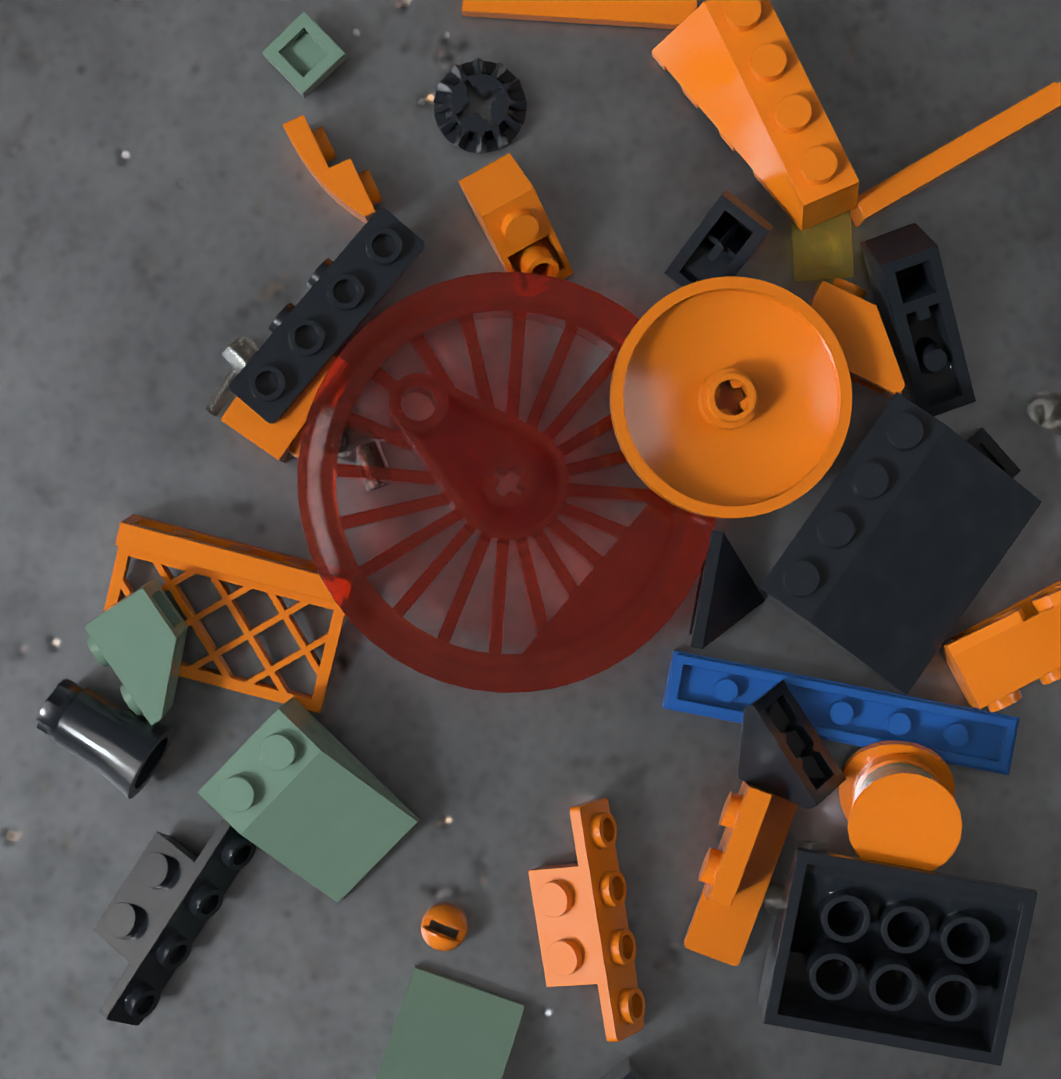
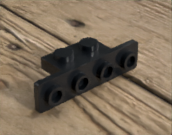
M379 208L334 261L327 258L319 265L307 281L306 285L310 287V290L296 306L289 303L278 313L268 328L272 334L230 382V391L270 424H276L425 249L424 241L388 210Z
M224 818L198 858L170 835L156 832L93 929L96 934L130 962L99 1010L100 1014L107 1020L138 1026L156 1008L162 990L175 970L190 955L192 944L208 919L220 909L224 900V894L241 868L246 866L254 856L256 845L240 835Z

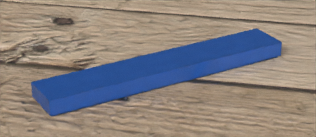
M676 650L672 652L662 708L743 724L744 708L775 683L784 680L821 739L860 747L887 740L908 741L933 750L947 764L1009 775L1019 717Z

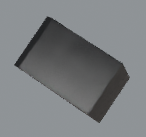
M725 190L664 273L682 287L709 278L735 277L766 238L773 225L728 190Z

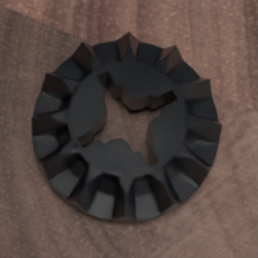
M477 58L471 62L454 65L443 80L438 82L433 109L438 128L451 144L471 153H489L505 147L518 135L525 121L527 102L520 79L516 78L502 63H493ZM470 85L473 91L477 90L478 94L482 97L501 92L496 96V100L490 104L493 126H490L487 119L483 120L478 113L470 116L465 115L458 119L459 116L464 114V110L470 106L467 86Z

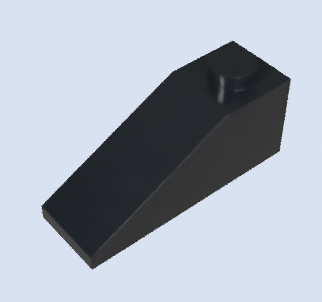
M916 223L860 242L873 295L912 402L932 416H937L975 402L976 399L938 245Z

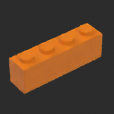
M770 0L704 1L652 50L653 58L664 71L668 70L682 86L683 93L697 109L699 107L719 129V135L732 151L736 150L754 170V176L801 231L856 208L860 181Z
M1061 579L944 641L939 649L969 706L978 709L987 706L990 712H996L1020 700L1022 695L1019 689L1029 683L1040 679L1042 685H1047L1061 679Z

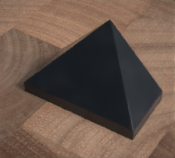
M716 530L707 531L687 646L698 649L706 647L765 601L724 532Z
M784 680L775 683L744 708L737 772L738 779L806 809H811L820 804L846 780V777Z

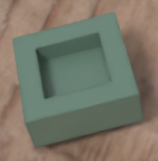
M305 11L262 51L264 57L304 98L347 59L341 48Z

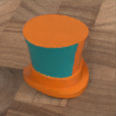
M900 740L872 743L859 749L849 757L841 770L846 780L838 786V794L843 813L848 820L849 839L856 854L862 859L933 871L947 862L956 851L960 842L962 819L955 801L953 774L945 760L925 746Z

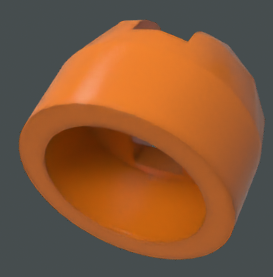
M436 903L428 908L422 918V937L427 945L435 950L451 951L460 946L467 935V917L464 911L453 903ZM431 920L459 930L456 939L428 928Z

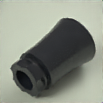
M68 678L63 679L45 700L36 719L38 721L37 728L53 737L55 744L74 754L102 774L129 799L135 797L153 776L172 742L175 731L174 727L161 722L151 725L146 717L135 714L132 710L111 701L90 687L84 689Z

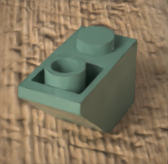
M154 578L98 614L84 626L90 635L87 637V644L94 657L103 666L107 667L110 665L123 683L120 690L129 708L139 716L144 714L151 725L161 720L173 706L188 629L187 624Z

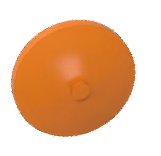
M734 276L709 278L688 284L668 294L654 304L631 329L618 353L612 372L610 385L611 420L615 436L627 462L637 476L661 498L681 509L702 516L725 519L753 517L780 509L797 500L813 488L830 469L842 448L850 424L852 412L851 376L847 360L835 334L825 320L800 297L782 287L759 279Z

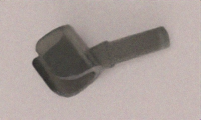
M239 337L222 353L223 357L233 367V370L225 376L224 381L205 407L206 411L216 417L232 395L229 389L230 382L259 350V347L250 337Z

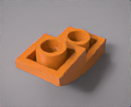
M304 115L282 124L298 155L321 187L345 210L366 224L375 213L373 206L383 201L369 169L357 173L351 158L329 168L327 163L337 157L322 126L311 131Z

